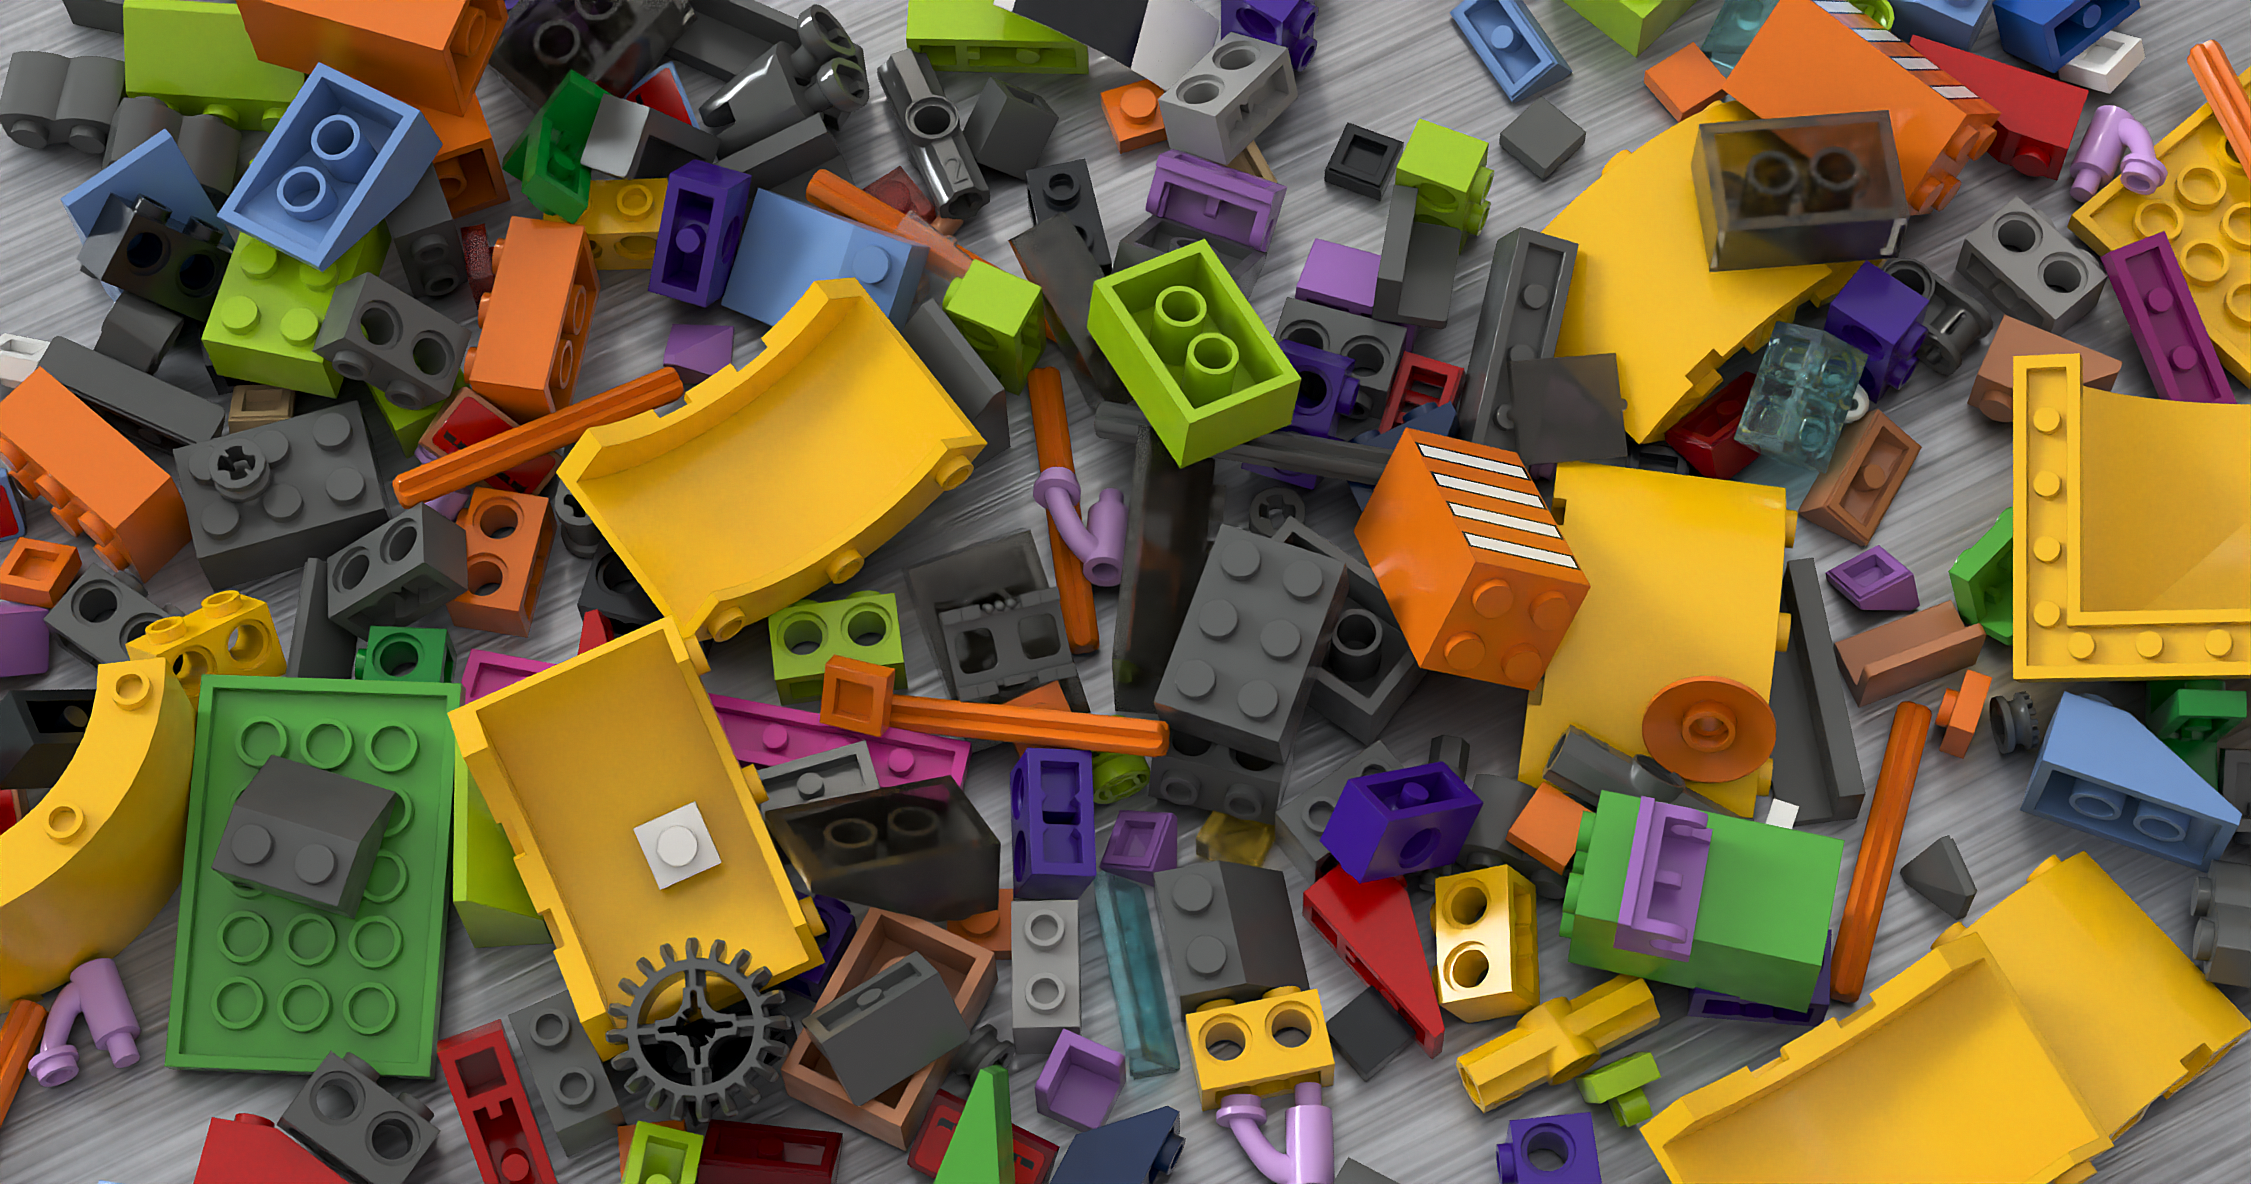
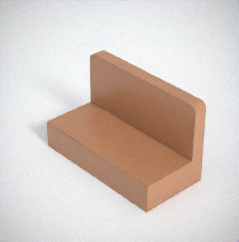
M1949 600L1834 643L1833 648L1837 666L1858 708L1975 665L1987 634L1981 623L1965 627L1953 602Z

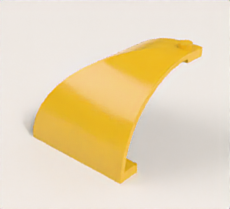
M2080 353L2013 356L2014 680L2019 683L2251 679V404L2171 401L2098 390L2083 386V359Z

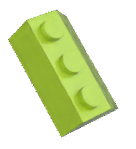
M124 0L125 84L128 98L139 96L154 97L162 100L167 104L168 108L177 111L183 116L213 115L222 119L227 126L235 130L266 131L271 134L310 76L306 73L259 61L250 37L245 31V24L237 4L182 0Z
M455 736L453 903L474 948L553 944V939L544 917L537 914L515 865L513 857L516 854L501 823L496 824L479 787L463 759Z

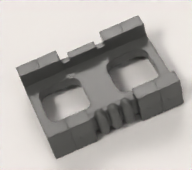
M1057 586L1020 594L1017 596L1018 602L1008 598L1005 600V604L1001 601L994 602L993 606L986 603L982 606V610H980L979 604L938 614L954 679L955 692L960 702L999 694L997 687L999 685L1005 687L1028 682L1030 678L1034 677L1039 684L1077 675L1075 662L1072 661L1059 602L1061 598ZM1048 613L1054 618L1059 649L1052 655L1028 659L1022 651L1018 623L1023 618ZM987 628L992 635L997 662L991 669L966 674L959 665L955 638L961 632Z

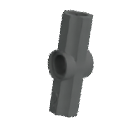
M908 48L892 53L889 59L877 68V76L906 139L909 161L914 168L921 172L941 218L965 220L976 216L984 205L990 203V191L960 128L958 108L951 100L946 98L925 52L918 53Z
M1571 724L1561 734L1543 769V779L1597 808L1601 790L1639 798L1641 796L1655 798V801L1744 819L1687 788L1685 781L1679 774L1671 773L1664 769L1652 757L1636 754L1632 758Z

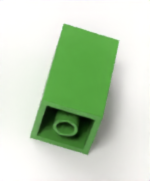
M1601 790L1597 813L1583 811L1573 869L1569 875L1563 903L1559 937L1571 939L1568 962L1691 989L1697 987L1737 996L1743 1000L1807 1013L1822 966L1845 840L1702 811L1708 814L1707 828L1713 829L1689 962L1613 948L1641 798Z

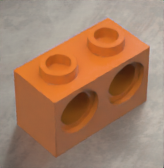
M475 486L469 508L463 507L456 519V524L466 530L468 591L446 603V607L454 626L528 638L558 527L550 500L547 497ZM500 528H516L508 537L502 539L490 538ZM485 584H501L490 595H475L477 589Z

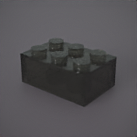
M1889 110L1699 124L1691 161V171L1709 272L1898 258L1910 214Z

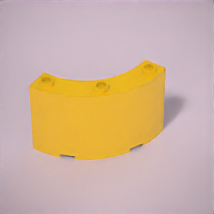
M1717 100L1708 105L1703 111L1690 116L1652 138L1631 153L1626 149L1617 153L1605 165L1601 177L1576 197L1540 232L1579 244L1554 359L1639 445L1665 440L1664 432L1695 410L1723 381L1722 376L1716 370L1743 346L1751 354H1754L1772 338L1792 325L1795 319L1796 308L1799 305L1810 300L1819 308L1833 301L1866 260L1881 268L1899 247V244L1882 228L1865 247L1848 233L1817 213L1816 208L1832 179L1793 141L1738 100L1726 103Z
M855 277L814 281L787 314L761 337L768 347L740 371H737L729 363L705 381L685 392L684 400L687 405L661 418L658 417L653 409H650L625 420L587 428L556 471L557 475L662 615L667 617L672 614L683 639L695 634L699 642L711 638L716 642L726 641L735 636L743 627L790 606L831 581L834 584H840L849 580L860 571L867 556L900 532L944 491L952 490L967 480L974 470L971 462L988 444Z
M1558 459L1550 513L1590 583L1591 588L1546 668L1543 680L1540 679L1534 691L1529 690L1517 781L1536 789L1544 781L1562 793L1571 794L1542 778L1543 769L1552 749L1570 724L1632 758L1636 754L1652 757L1642 737L1643 714L1653 696L1673 682L1694 676L1724 677L1750 687L1769 705L1775 651L1786 652L1789 640L1791 614L1779 612L1784 548H1793L1798 512L1786 509V488ZM1768 758L1753 773L1729 782L1702 783L1682 779L1685 781L1687 788L1741 817L1753 818L1756 796H1769L1773 758Z
M672 614L447 713L463 759L479 787L496 824H502L516 854L513 857L515 865L535 910L539 916L543 915L557 948L553 953L566 982L580 1023L602 1062L629 1050L628 1044L614 1045L606 1041L607 1031L627 1027V1020L617 1019L608 1013L609 1005L611 1003H620L631 1007L634 1000L633 997L627 995L618 987L619 982L622 978H627L641 987L648 978L639 971L636 962L642 957L649 960L657 971L664 968L666 965L660 955L661 945L669 943L675 950L678 960L681 961L687 959L685 949L687 939L695 937L700 941L702 958L708 959L712 944L716 939H720L727 944L726 964H730L735 955L741 949H745L752 955L751 964L746 970L745 976H750L754 971L763 966H766L773 974L769 983L760 989L759 992L826 963L815 937L827 932L811 895L801 900L798 899L758 807L759 804L769 800L754 764L741 768L700 677L711 671L695 634L685 639L682 638ZM696 801L722 863L660 890L633 828ZM706 976L707 991L710 993V1002L714 1011L721 1010L746 998L744 993L732 983L721 978ZM685 979L669 986L659 995L649 1011L646 1024L655 1023V1020L670 1018L678 1012L682 1005L683 988H686ZM698 1005L697 1014L689 1018L691 1023L703 1018Z
M166 657L98 664L97 690L92 714L84 737L72 761L42 801L22 820L0 835V1014L9 1012L13 1002L17 999H25L32 1002L43 1000L42 994L70 981L71 973L86 962L100 958L113 959L147 928L167 904L182 881L198 715Z
M2085 850L2064 861H2061L2054 854L2029 875L2026 880L2027 884L2005 898L1968 928L1960 921L1951 925L1932 943L1930 949L1933 950L1940 945L1973 932H1978L2113 1143L2142 1119L2150 1104L2159 1096L2163 1095L2167 1100L2183 1087L2210 1071L2251 1030V1022L2212 982L2206 981L2204 973Z
M1977 931L1936 947L1896 977L1870 993L1869 995L1873 1001L1841 1021H1838L1836 1017H1832L1782 1046L1779 1050L1781 1053L1780 1057L1753 1072L1749 1070L1748 1066H1745L1709 1085L1681 1096L1639 1129L1672 1184H2082L2098 1173L2091 1161L2114 1147L2111 1139Z

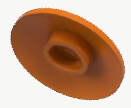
M1694 676L1673 682L1653 696L1643 714L1642 737L1652 758L1669 772H1675L1682 778L1691 781L1722 783L1745 777L1766 762L1775 746L1776 720L1767 702L1750 687L1724 677Z

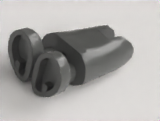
M814 4L799 14L797 32L802 45L796 51L791 44L779 41L737 74L698 109L702 121L707 127L725 126L736 121L735 124L716 136L721 139L716 153L719 161L817 113L824 120V111L832 107L843 112H855L867 104L869 99L867 76L860 66L847 60L856 54L855 47L844 28L826 8ZM817 74V82L809 87H805L811 83V77Z

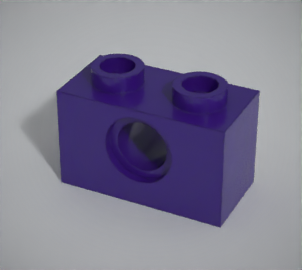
M696 159L670 173L648 286L649 292L705 308L724 295L737 255L752 175Z
M1443 761L1348 779L1319 841L1340 862L1343 870L1353 876L1359 883L1455 863L1484 802Z

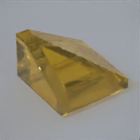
M1213 810L1196 837V855L1209 861L1221 860L1262 868L1275 841V826L1253 820L1238 819L1232 815Z

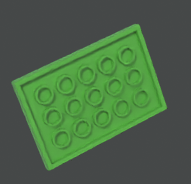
M201 675L165 1067L172 1070L313 1075L329 1052L332 1051L340 1058H343L347 1052L358 1056L380 1074L379 1078L435 1080L454 847L455 734L447 713L465 705L466 688L462 683ZM271 755L395 791L398 794L355 919L230 882L211 869L234 803Z

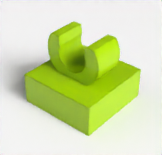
M1634 1052L1575 1078L1585 1103L1601 1104L1608 1100L1612 1114L1619 1127L1623 1125L1630 1127L1653 1117L1649 1102L1640 1088L1644 1084L1661 1078L1651 1052Z

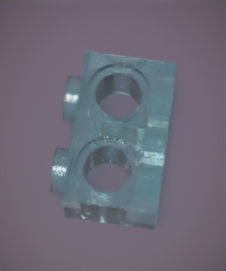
M1776 321L1734 440L1779 463L1826 474L1868 355L1824 330Z

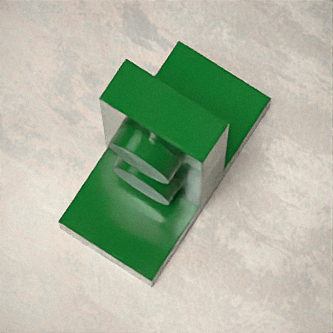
M571 69L505 154L502 170L522 181L521 192L527 195L529 201L538 210L551 216L559 215L574 225L588 207L592 171L591 168L579 163L603 94H611Z
M2216 679L2145 681L2146 728L2218 792L2217 742L2247 718V692L2226 690V683Z

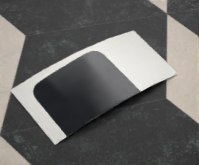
M994 0L993 3L995 6L1045 25L1103 53L1152 81L1165 91L1171 88L1213 48L1220 24L1218 19L1190 0Z

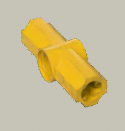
M1619 974L1615 978L1594 987L1570 1001L1567 997L1561 996L1542 1003L1525 1014L1517 1022L1515 1029L1458 1057L1456 1067L1461 1076L1463 1086L1472 1102L1483 1113H1486L1510 1100L1516 1099L1523 1093L1545 1082H1548L1550 1086H1555L1572 1080L1591 1068L1600 1059L1601 1053L1658 1025L1661 1016L1655 1005L1654 996L1643 978Z

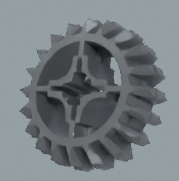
M693 937L688 938L686 941L687 959L678 960L675 950L669 943L661 945L660 955L666 966L659 971L645 957L640 958L636 965L639 971L648 978L641 987L637 986L630 979H621L618 987L627 995L633 997L634 1000L631 1007L620 1003H611L609 1005L608 1013L617 1019L627 1020V1027L607 1031L606 1041L614 1045L628 1044L629 1050L616 1055L611 1060V1064L617 1071L627 1070L634 1066L637 1067L638 1071L629 1077L624 1085L629 1093L635 1094L640 1092L648 1084L653 1086L646 1097V1108L655 1112L663 1105L666 1098L670 1096L673 1098L670 1106L671 1119L679 1122L683 1121L687 1114L689 1102H695L698 1121L709 1123L712 1118L711 1101L719 1100L724 1113L728 1117H733L738 1114V1107L732 1096L733 1093L741 1089L745 1097L752 1103H757L762 1098L759 1090L750 1083V1080L756 1073L772 1083L777 1081L779 1073L772 1066L763 1062L767 1053L777 1057L788 1056L790 1048L780 1041L770 1040L771 1032H784L791 1029L792 1024L788 1016H769L768 1010L776 1008L786 1001L782 990H772L762 995L759 992L772 978L773 974L766 966H763L748 977L744 975L752 960V955L749 951L741 949L731 963L726 964L727 944L725 941L716 939L711 946L709 958L707 959L702 958L700 941ZM706 976L721 978L738 987L746 996L753 1015L736 1016V1014H721L714 1011L710 1002V993L707 991ZM685 979L686 988H683L682 1005L678 1012L670 1018L655 1020V1023L646 1024L649 1011L659 995L669 986ZM697 1005L701 1010L703 1018L709 1024L719 1025L722 1028L715 1030L713 1038L705 1035L709 1043L700 1047L701 1062L700 1053L696 1050L695 1043L689 1037L676 1033L683 1030L685 1022L693 1025L689 1018L697 1014ZM753 1036L749 1051L741 1064L728 1076L713 1083L712 1072H715V1056L719 1049L728 1042L742 1040V1037ZM661 1044L663 1047L675 1046L682 1048L686 1054L688 1069L691 1070L692 1086L678 1084L663 1077L651 1062L646 1045Z

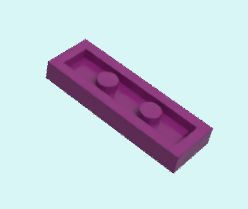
M2165 231L2115 249L2100 257L2159 399L2237 404Z

